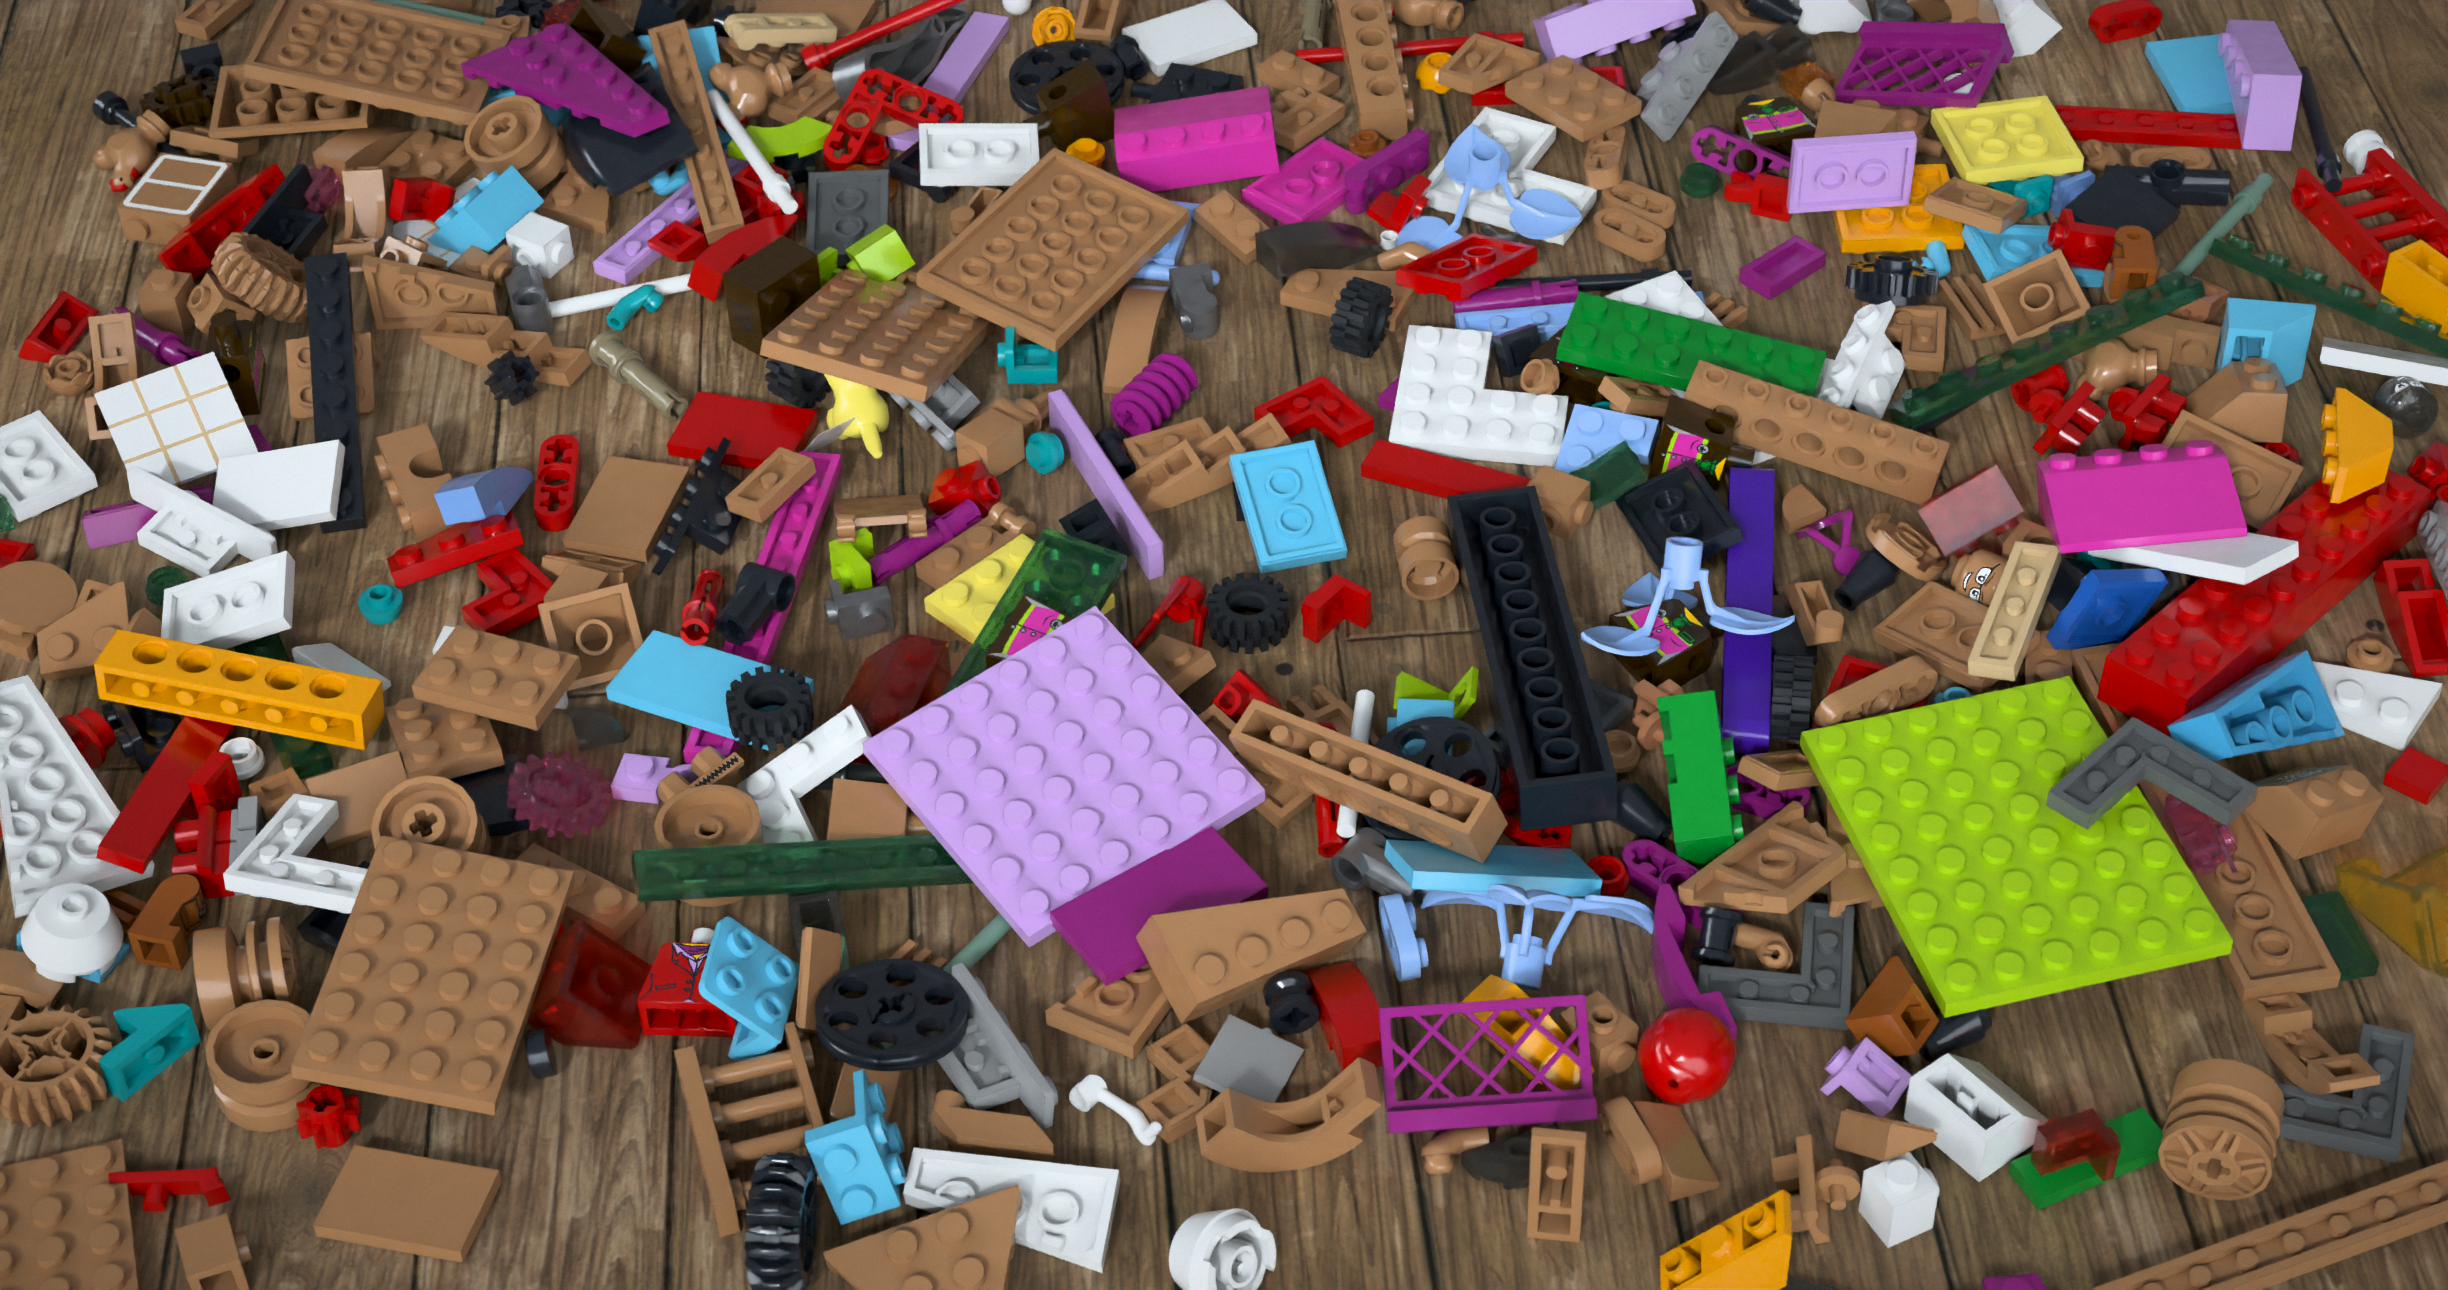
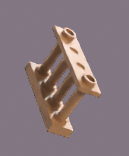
M794 1021L784 1024L787 1050L710 1068L709 1063L699 1065L694 1045L674 1050L680 1085L720 1237L740 1232L737 1211L746 1209L745 1203H748L749 1199L748 1190L751 1188V1180L742 1183L739 1178L729 1180L727 1171L735 1170V1164L762 1158L764 1154H777V1152H786L806 1147L805 1131L824 1125L808 1070L815 1069L809 1039L799 1041ZM793 1069L798 1086L721 1106L719 1101L709 1103L707 1095L714 1094L717 1087ZM799 1107H804L809 1124L730 1144L729 1139L719 1141L717 1133L725 1131L726 1125ZM817 1172V1184L821 1185L823 1183Z

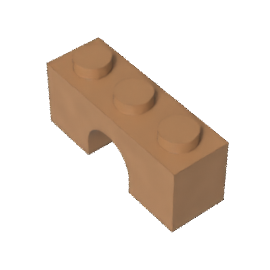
M427 423L376 437L380 454L373 456L375 467L381 481L388 479L384 481L391 505H400L396 507V513L402 531L411 530L417 544L456 525H445L434 497V493L444 483L450 481L452 477L450 473H443L439 450Z

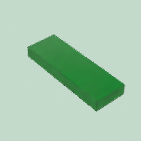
M2142 1107L2012 1160L2010 1162L2009 1174L2034 1206L2040 1210L2160 1160L2158 1150L2163 1137V1131Z

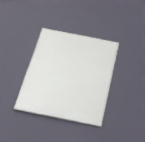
M857 416L817 435L804 451L813 452L836 441Z

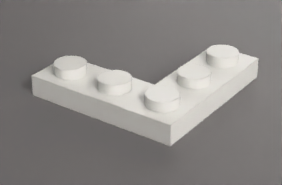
M852 704L737 785L739 790L746 792L757 804L765 848L780 880L789 888H792L828 862V858L799 798L864 753L862 743L872 737L861 714Z
M294 793L223 873L225 889L229 891L348 914L352 911L368 869L305 857L339 818L338 804L334 800Z

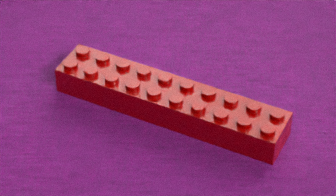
M2388 469L2384 483L2337 504L2330 503L2329 484L2322 483V478L2319 479L2254 533L2298 541L2299 557L2246 585L2205 577L2198 579L2106 655L2097 699L2171 737L2167 728L2168 725L2259 665L2272 661L2375 572L2382 561L2389 560L2417 535V527L2422 515L2427 510L2432 490L2416 483L2408 476L2400 475Z

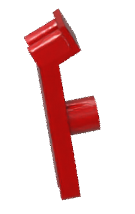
M215 1166L195 1170L115 1172L108 1174L109 1184H127L132 1196L144 1195L142 1209L145 1212H165L169 1195H204L209 1207L231 1201Z

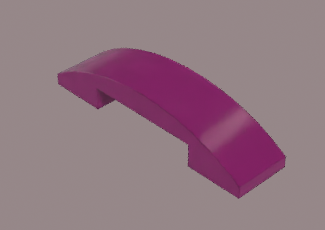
M1670 883L1660 885L1654 908L1652 963L1661 995L1669 1010L1680 1007H1695L1710 1011L1725 1023L1736 1042L1737 1026L1720 990L1700 994L1681 953L1684 949L1686 917Z

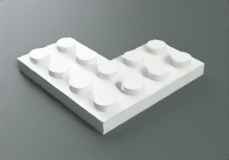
M1484 107L1472 122L1481 132L1502 145L1509 153L1511 165L1507 171L1508 183L1517 200L1520 201L1521 195L1529 189L1548 190L1572 203L1581 212L1582 220L1596 203L1597 189L1532 171L1556 140V126ZM1444 157L1427 178L1432 183L1425 197L1430 199L1429 207L1438 211L1456 214L1465 184L1456 183L1446 175ZM1497 183L1493 189L1488 191L1478 190L1473 186L1463 217L1516 232L1510 225V214L1515 208L1509 205L1501 183ZM1578 225L1562 234L1543 240L1549 243L1564 245Z
M1409 325L1389 442L1449 458L1555 467L1565 434L1569 396L1550 394L1537 396L1526 392L1485 389L1492 347V332Z

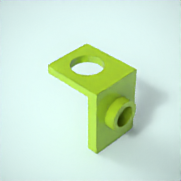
M1472 666L1450 693L1401 671L1396 678L1393 708L1397 710L1398 698L1454 701V718L1460 720L1476 701L1479 669ZM1466 690L1465 695H1464V697H1463L1461 703L1459 704L1460 699H1461V697H1462L1464 691Z

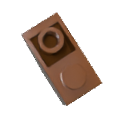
M1899 956L1890 957L1844 1020L1858 1042L1867 1037L1889 1057L1917 1054L1939 1023V1019Z

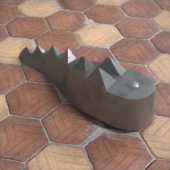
M961 4L952 6L918 21L896 41L872 45L836 62L833 68V81L841 100L844 103L846 102L857 79L868 69L884 70L918 85L936 67L948 39L956 30L964 27L970 19L968 7ZM878 83L874 87H868V93L874 94L876 90H881V84ZM893 90L892 97L888 95V100L893 99L896 90Z

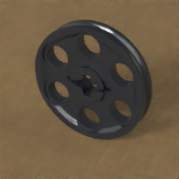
M1084 41L1046 43L1026 51L1012 64L1009 71L1010 93L1014 102L1022 110L1032 115H1037L1041 113L1036 96L1038 89L1086 61H1076L1073 59L1087 58V60H1091L1100 74H1112L1103 78L1111 106H1113L1124 91V69L1122 62L1112 51L1094 43ZM1042 62L1051 63V64L1043 65V66L1036 65V64L1042 63ZM1026 83H1034V84H1036V85H1034V86H1022L1023 84H1026Z
M1441 716L1412 720L1391 730L1373 746L1463 783L1472 777L1486 778V784L1481 790L1493 794L1496 801L1498 800L1501 789V770L1497 757L1486 737L1478 729L1464 721ZM1414 739L1426 741L1425 747L1415 755H1405L1402 753L1404 746L1409 741ZM1460 740L1471 742L1469 751L1459 757L1448 755L1450 746ZM1364 815L1369 826L1381 833L1387 840L1430 842Z
M909 959L870 961L839 973L822 988L815 1004L816 1031L823 1047L834 1057L849 1065L875 1071L909 1070L935 1062L949 1054L959 1045L968 1028V999L963 986L954 976L932 964ZM896 980H908L912 982L911 984L906 986H894L890 984L891 982ZM850 992H860L865 994L862 997L854 999L842 996ZM939 998L951 1001L950 1003H947L945 1005H933L928 1003L931 1000ZM841 1023H849L855 1025V1027L848 1030H837L832 1028L833 1026ZM927 1030L942 1032V1034L934 1037L920 1035L921 1032ZM883 1042L894 1045L889 1049L883 1050L871 1047L874 1044Z

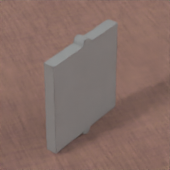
M1229 1014L1197 1068L1193 1080L1220 1093L1227 1087H1230L1257 1100L1276 1103L1305 1049L1273 1035L1269 1028L1260 1029Z

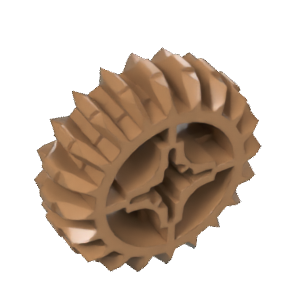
M232 232L220 243L211 261L213 265L212 270L217 275L219 282L227 286L226 288L229 292L238 296L240 301L249 304L252 309L255 308L261 311L265 316H273L277 321L284 320L287 323L302 322L308 316L304 263L294 258L293 254L283 250L282 246L278 247L272 244L269 239L263 240L257 234L250 235L247 232Z
M67 1003L58 1011L53 1010L49 1004L46 1005L43 1012L36 1014L27 1009L26 1017L19 1021L8 1018L7 1030H0V1116L4 1115L11 1125L23 1121L31 1129L39 1121H43L51 1128L56 1119L65 1117L72 1123L74 1113L80 1110L91 1113L93 1100H106L108 1086L98 1060L117 1045V1041L101 1016H93L86 1007L75 1011Z

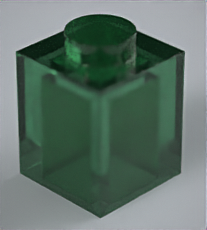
M1626 440L1600 451L1568 473L1591 482L1590 501L1594 504L1593 510L1613 502L1648 478L1640 466L1637 455L1630 449Z

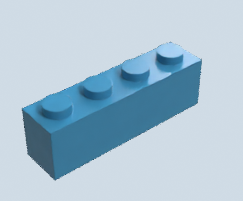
M2307 650L2259 665L2167 726L2172 739L2213 762L2345 736Z

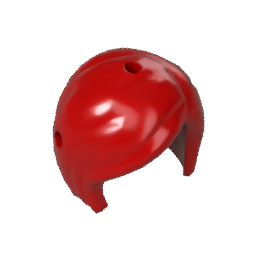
M1695 1007L1674 1008L1660 1014L1656 1020L1651 1021L1639 1040L1637 1050L1639 1066L1646 1085L1656 1097L1675 1106L1695 1101H1704L1717 1094L1726 1084L1737 1054L1735 1039L1725 1023L1710 1011Z

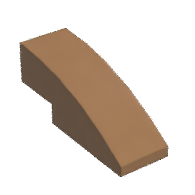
M1082 0L1073 32L1074 38L1112 41L1121 29L1131 0Z
M374 122L368 128L348 129L328 140L313 152L318 179L343 186V170L349 167L378 166L416 130L389 122Z

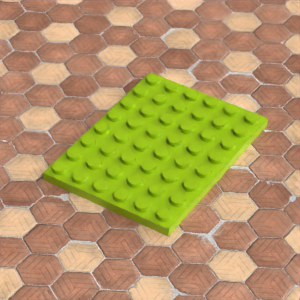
M2070 676L1801 732L1800 747L1944 1018L2231 954L2232 937L2137 785L2089 829L2083 828L2046 806L2048 792L2108 739Z

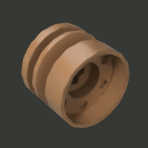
M283 916L267 919V941L264 939L258 920L247 922L245 945L241 946L238 945L237 938L230 925L194 931L192 939L194 974L202 1015L209 1032L225 1014L245 1003L270 999L288 1001L300 1007L299 995L300 990H302L300 962L296 945L289 935Z
M2216 1058L2193 1062L2178 1073L2172 1086L2167 1109L2168 1118L2163 1127V1137L2158 1150L2160 1166L2168 1177L2180 1187L2208 1199L2233 1201L2249 1198L2266 1188L2273 1174L2274 1158L2277 1153L2276 1140L2281 1132L2285 1111L2283 1092L2273 1078L2257 1067L2243 1062Z

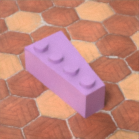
M1587 0L1588 4L1584 6L1582 3L1571 4L1533 20L1546 63L1555 57L1565 55L1581 64L1583 62L1581 56L1594 52L1595 56L1611 53L1617 50L1616 43L1627 39L1630 44L1652 37L1650 31L1663 26L1664 31L1681 27L1686 24L1684 18L1695 15L1696 11L1692 0Z
M2227 20L2226 33H2220L2218 55L2223 58L2242 149L2291 151L2302 74L2275 21Z

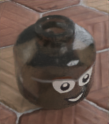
M2397 376L2386 381L2377 390L2372 402L2373 408L2392 420L2393 435L2400 439H2413L2422 436L2433 426L2439 412L2438 401L2433 393L2420 381L2410 376Z

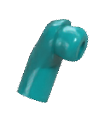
M644 284L622 297L607 315L606 322L612 329L620 331L627 325L641 306L645 307L648 312L654 313L664 301V295L655 290L656 286Z

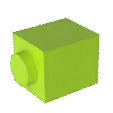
M887 224L882 225L845 249L851 260L846 264L848 270L861 271L868 275L867 279L881 283L892 280L915 265L914 260L896 230Z

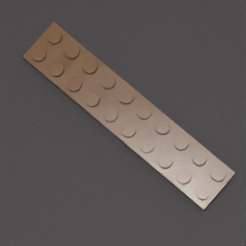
M2122 642L2070 650L2072 672L2099 725L2108 738L2131 719L2126 714L2097 699L2106 655ZM2225 759L2215 762L2231 771ZM2145 779L2140 781L2137 786L2233 939L2231 954L2219 956V959L2241 1002L2243 1003L2245 999L2292 991L2299 994L2337 988L2341 973L2263 828L2246 811L2242 812L2229 826H2226Z

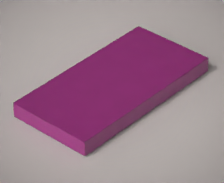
M1210 826L1175 847L1158 853L1050 911V920L1053 922L1052 926L1105 986H1108L1149 963L1136 936L1151 915L1263 900L1268 898V885L1219 833Z

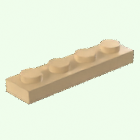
M2015 541L1967 661L1969 675L2008 681L2016 680L2062 561L2057 546Z

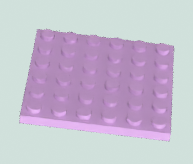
M1096 606L862 743L864 755L1029 948L1057 931L1052 926L1053 922L1050 920V911L1158 853L1175 847L1210 826L1216 831L1265 801V789Z

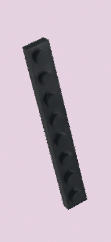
M347 252L304 257L315 443L340 440L345 447L337 517L333 521L321 522L320 526L323 534L367 528L350 264Z

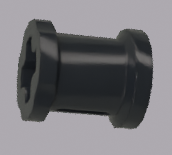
M1702 907L1699 917L1703 919L1698 946L1692 948L1691 958L1711 965L1733 967L1736 960L1732 955L1736 930L1738 926L1743 924L1744 916L1721 908Z

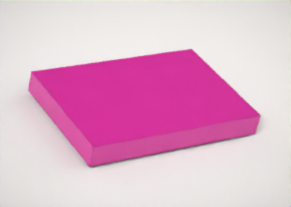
M1320 137L1280 164V173L1264 175L1243 189L1242 202L1303 232L1345 203V196L1349 192L1345 186V173L1365 159Z

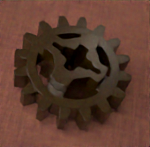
M186 74L174 80L161 82L153 87L154 92L145 93L144 99L139 101L142 113L144 114L147 109L151 110L169 127L172 126L173 129L205 122L212 116L218 80H214L212 76L202 79V75L194 77L192 74Z

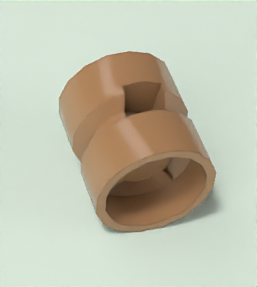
M1416 516L1402 523L1393 535V545L1396 560L1399 564L1401 583L1405 592L1415 599L1424 601L1436 600L1446 596L1455 589L1459 581V569L1453 552L1450 530L1446 523L1432 516Z

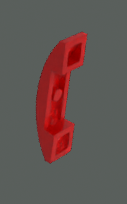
M769 163L776 174L782 175L785 180L788 179L787 171ZM749 164L731 178L745 225L758 220L757 196H765L766 194L763 190L762 180ZM700 216L689 225L675 220L648 240L649 248L676 262L695 260L710 246L708 245Z
M272 164L249 178L186 225L165 245L157 257L168 270L192 273L194 281L213 266L211 261L220 243L232 232L239 233L244 229L286 178L277 164Z

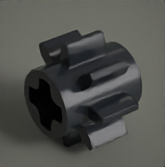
M509 350L500 359L496 358L487 364L488 369L492 373L484 383L489 386L491 392L495 395L494 399L496 401L499 399H509L510 404L515 406L523 401L524 397L529 398L538 391L532 383L540 375V372L535 371L528 355L526 357H515L514 352Z

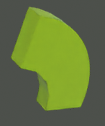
M803 116L794 123L780 127L763 128L749 125L745 130L768 162H775L774 157L798 153V157L801 158L823 149L825 139L833 125ZM734 140L727 144L729 157L748 161Z

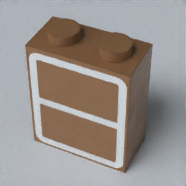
M161 152L117 206L125 238L166 245L193 219L238 186L233 164Z

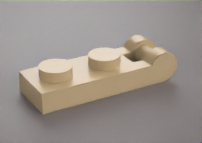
M824 13L731 14L724 21L726 33L733 38L740 49L746 51L754 48L757 43H766L774 47H783L786 43L808 45L815 42L818 45L822 42L832 43L836 41L837 27Z

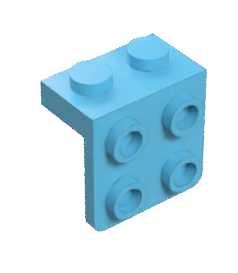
M724 917L716 924L698 989L703 998L738 1021L728 1057L738 1062L770 1054L781 1043L785 1030L784 1024L787 1023L799 977L800 965L733 918Z
M864 1069L853 1072L855 1115L805 1131V1145L841 1225L900 1207V1184L906 1183L905 1169L899 1153L904 1152V1143L896 1122L887 1123L883 1114L887 1112V1104L881 1085L878 1081L870 1083Z

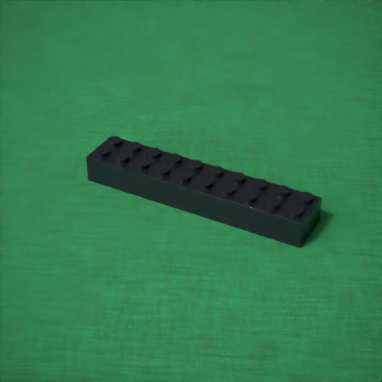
M1527 486L1447 496L1448 529L1450 530L1453 552L1459 569V583L1521 831L1617 820V774L1536 487Z

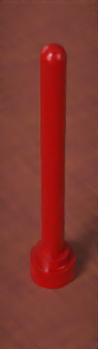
M928 0L830 44L824 45L822 42L816 45L813 42L801 47L800 51L808 70L817 67L826 71V66L832 64V59L966 0Z

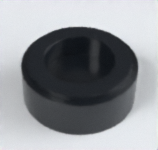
M542 1026L527 1030L524 1035L525 1048L534 1077L543 1079L557 1075L556 1055L547 1027Z

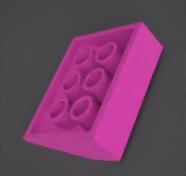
M1268 86L1115 109L1114 140L1119 177L1149 192L1280 173Z
M2193 440L2185 443V447L2169 449L2165 445L2150 444L2140 447L2138 452L2122 453L2118 449H2100L2094 452V456L2076 457V455L2071 453H2057L2050 455L2048 460L2036 461L2039 514L2060 554L2247 536V525L2227 456L2220 446L2213 444L2212 441Z

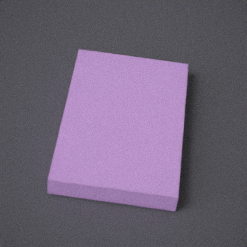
M1906 131L1792 139L1786 204L1789 214L1909 206L1917 145L1915 132Z

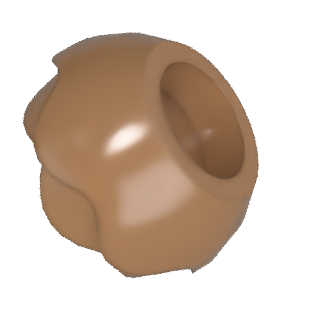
M72 351L68 355H54L43 370L45 384L53 392L67 397L77 396L86 392L94 382L93 359L86 357L80 351Z

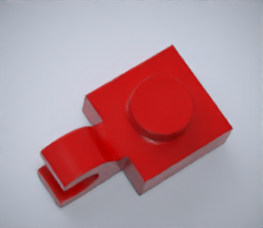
M1732 172L1731 183L1725 184L1724 199L1732 202L1751 204L1750 214L1789 223L1793 214H1789L1786 206L1789 179L1758 172L1754 180H1752L1751 176L1745 172Z

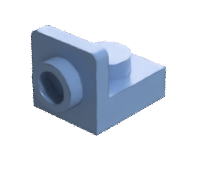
M2089 170L2073 177L2068 173L2063 176L2049 175L2053 179L2049 211L2059 218L2062 209L2095 182L2096 175Z

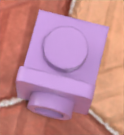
M1865 1037L1851 1050L1842 1046L1831 1057L1824 1067L1830 1075L1820 1090L1829 1096L1841 1085L1875 1115L1884 1117L1899 1100L1909 1085L1912 1075Z

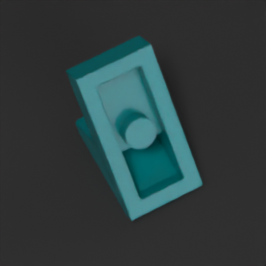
M185 1003L119 1009L113 1012L122 1042L115 1045L98 1060L109 1092L124 1102L201 1041L192 1010Z

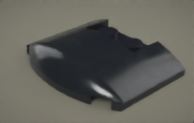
M650 61L628 72L626 75L667 109L670 120L669 124L634 138L601 126L600 119L590 115L584 119L575 117L568 107L564 115L562 135L565 152L577 174L592 188L596 189L598 185L607 186L606 192L609 196L617 197L699 151Z

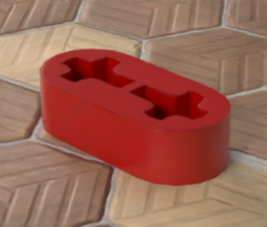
M2152 0L2117 1L2104 4L2095 9L2089 17L2088 28L2103 43L2131 39L2153 32L2161 22L2162 12Z

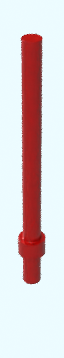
M1492 30L1476 32L1477 34L1519 47H1523L1524 44L1522 32L1493 34ZM1471 36L1400 41L1394 49L1400 48L1402 57L1429 55L1436 52L1456 53ZM1342 46L1295 50L1297 57L1312 64L1344 61Z

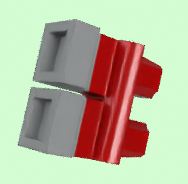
M258 795L238 798V809L217 812L210 805L200 804L199 819L174 822V839L178 854L196 851L197 853L172 856L173 875L189 874L194 876L199 881V884L202 885L206 899L249 895L226 890L223 873L266 826Z

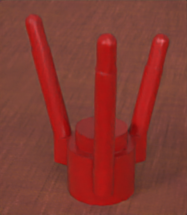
M1187 575L1178 577L1170 587L1165 599H1163L1157 610L1153 613V616L1132 641V646L1135 649L1139 648L1167 615L1171 620L1179 623L1194 619L1192 645L1202 648L1204 625L1208 616V607L1203 604L1206 597V590L1203 584Z

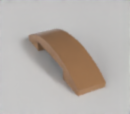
M1129 284L1121 297L1112 328L1104 373L1103 393H1119L1126 384L1130 383L1137 374L1142 372L1145 366L1151 363V354L1160 319L1165 318L1170 300L1169 286Z
M2294 991L2249 998L2243 1002L2248 1019L2270 1058L2281 1072L2302 1090L2316 1095H2325L2380 1085V1074L2358 1053L2340 1055L2313 1029V1009Z

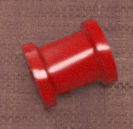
M2055 361L2045 362L2031 375L2022 374L2011 382L2012 397L2015 403L2026 412H2031L2029 400L2038 389H2056L2061 391L2063 395L2069 390V381L2066 373Z

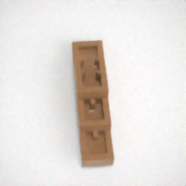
M443 312L421 334L425 343L459 359L487 369L488 363L496 358L500 359L509 350L514 352L515 357H526L528 355L535 371L540 372V375L535 378L534 382L570 387L592 363L587 349L556 347L552 345L548 333L514 330L509 316Z
M1270 412L1237 435L1233 433L1228 425L1193 449L1185 439L1124 479L1123 482L1144 514L1177 506L1232 483L1234 480L1229 466L1230 455L1293 443Z

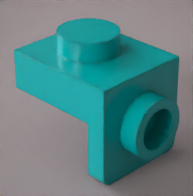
M2048 174L2033 179L2027 178L2023 181L2005 180L1989 183V188L2029 201L2026 214L2021 219L2049 211L2053 179Z
M1006 327L1005 342H998L997 354L998 367H1006L1007 384L1039 385L1058 383L1059 351L1053 352L1039 344H1016L1015 327Z

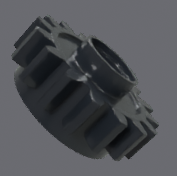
M1879 255L1875 257L1873 263L1859 261V263L1847 265L1845 286H1848V289H1854V298L1860 301L1874 304L1892 301L1895 306H1918L1926 303L1927 295L1934 296L1937 293L1939 272H1936V269H1928L1926 266H1912L1913 259L1908 257Z

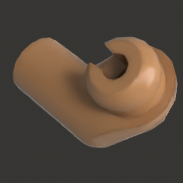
M2088 140L2081 147L2084 163L2089 168L2104 173L2105 165L2115 166L2118 163L2121 166H2126L2122 156L2116 149L2102 146L2098 140Z
M1406 242L1378 254V263L1383 271H1392L1433 251L1416 242Z

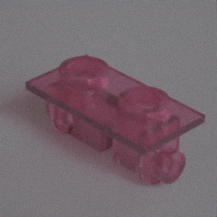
M2169 794L2165 799L2164 811L2167 817H2169L2177 836L2180 837L2196 830L2179 838L2191 868L2199 871L2201 874H2209L2217 868L2218 864L2227 861L2232 873L2237 872L2229 853L2238 850V847L2228 826L2224 824L2216 826L2212 817Z

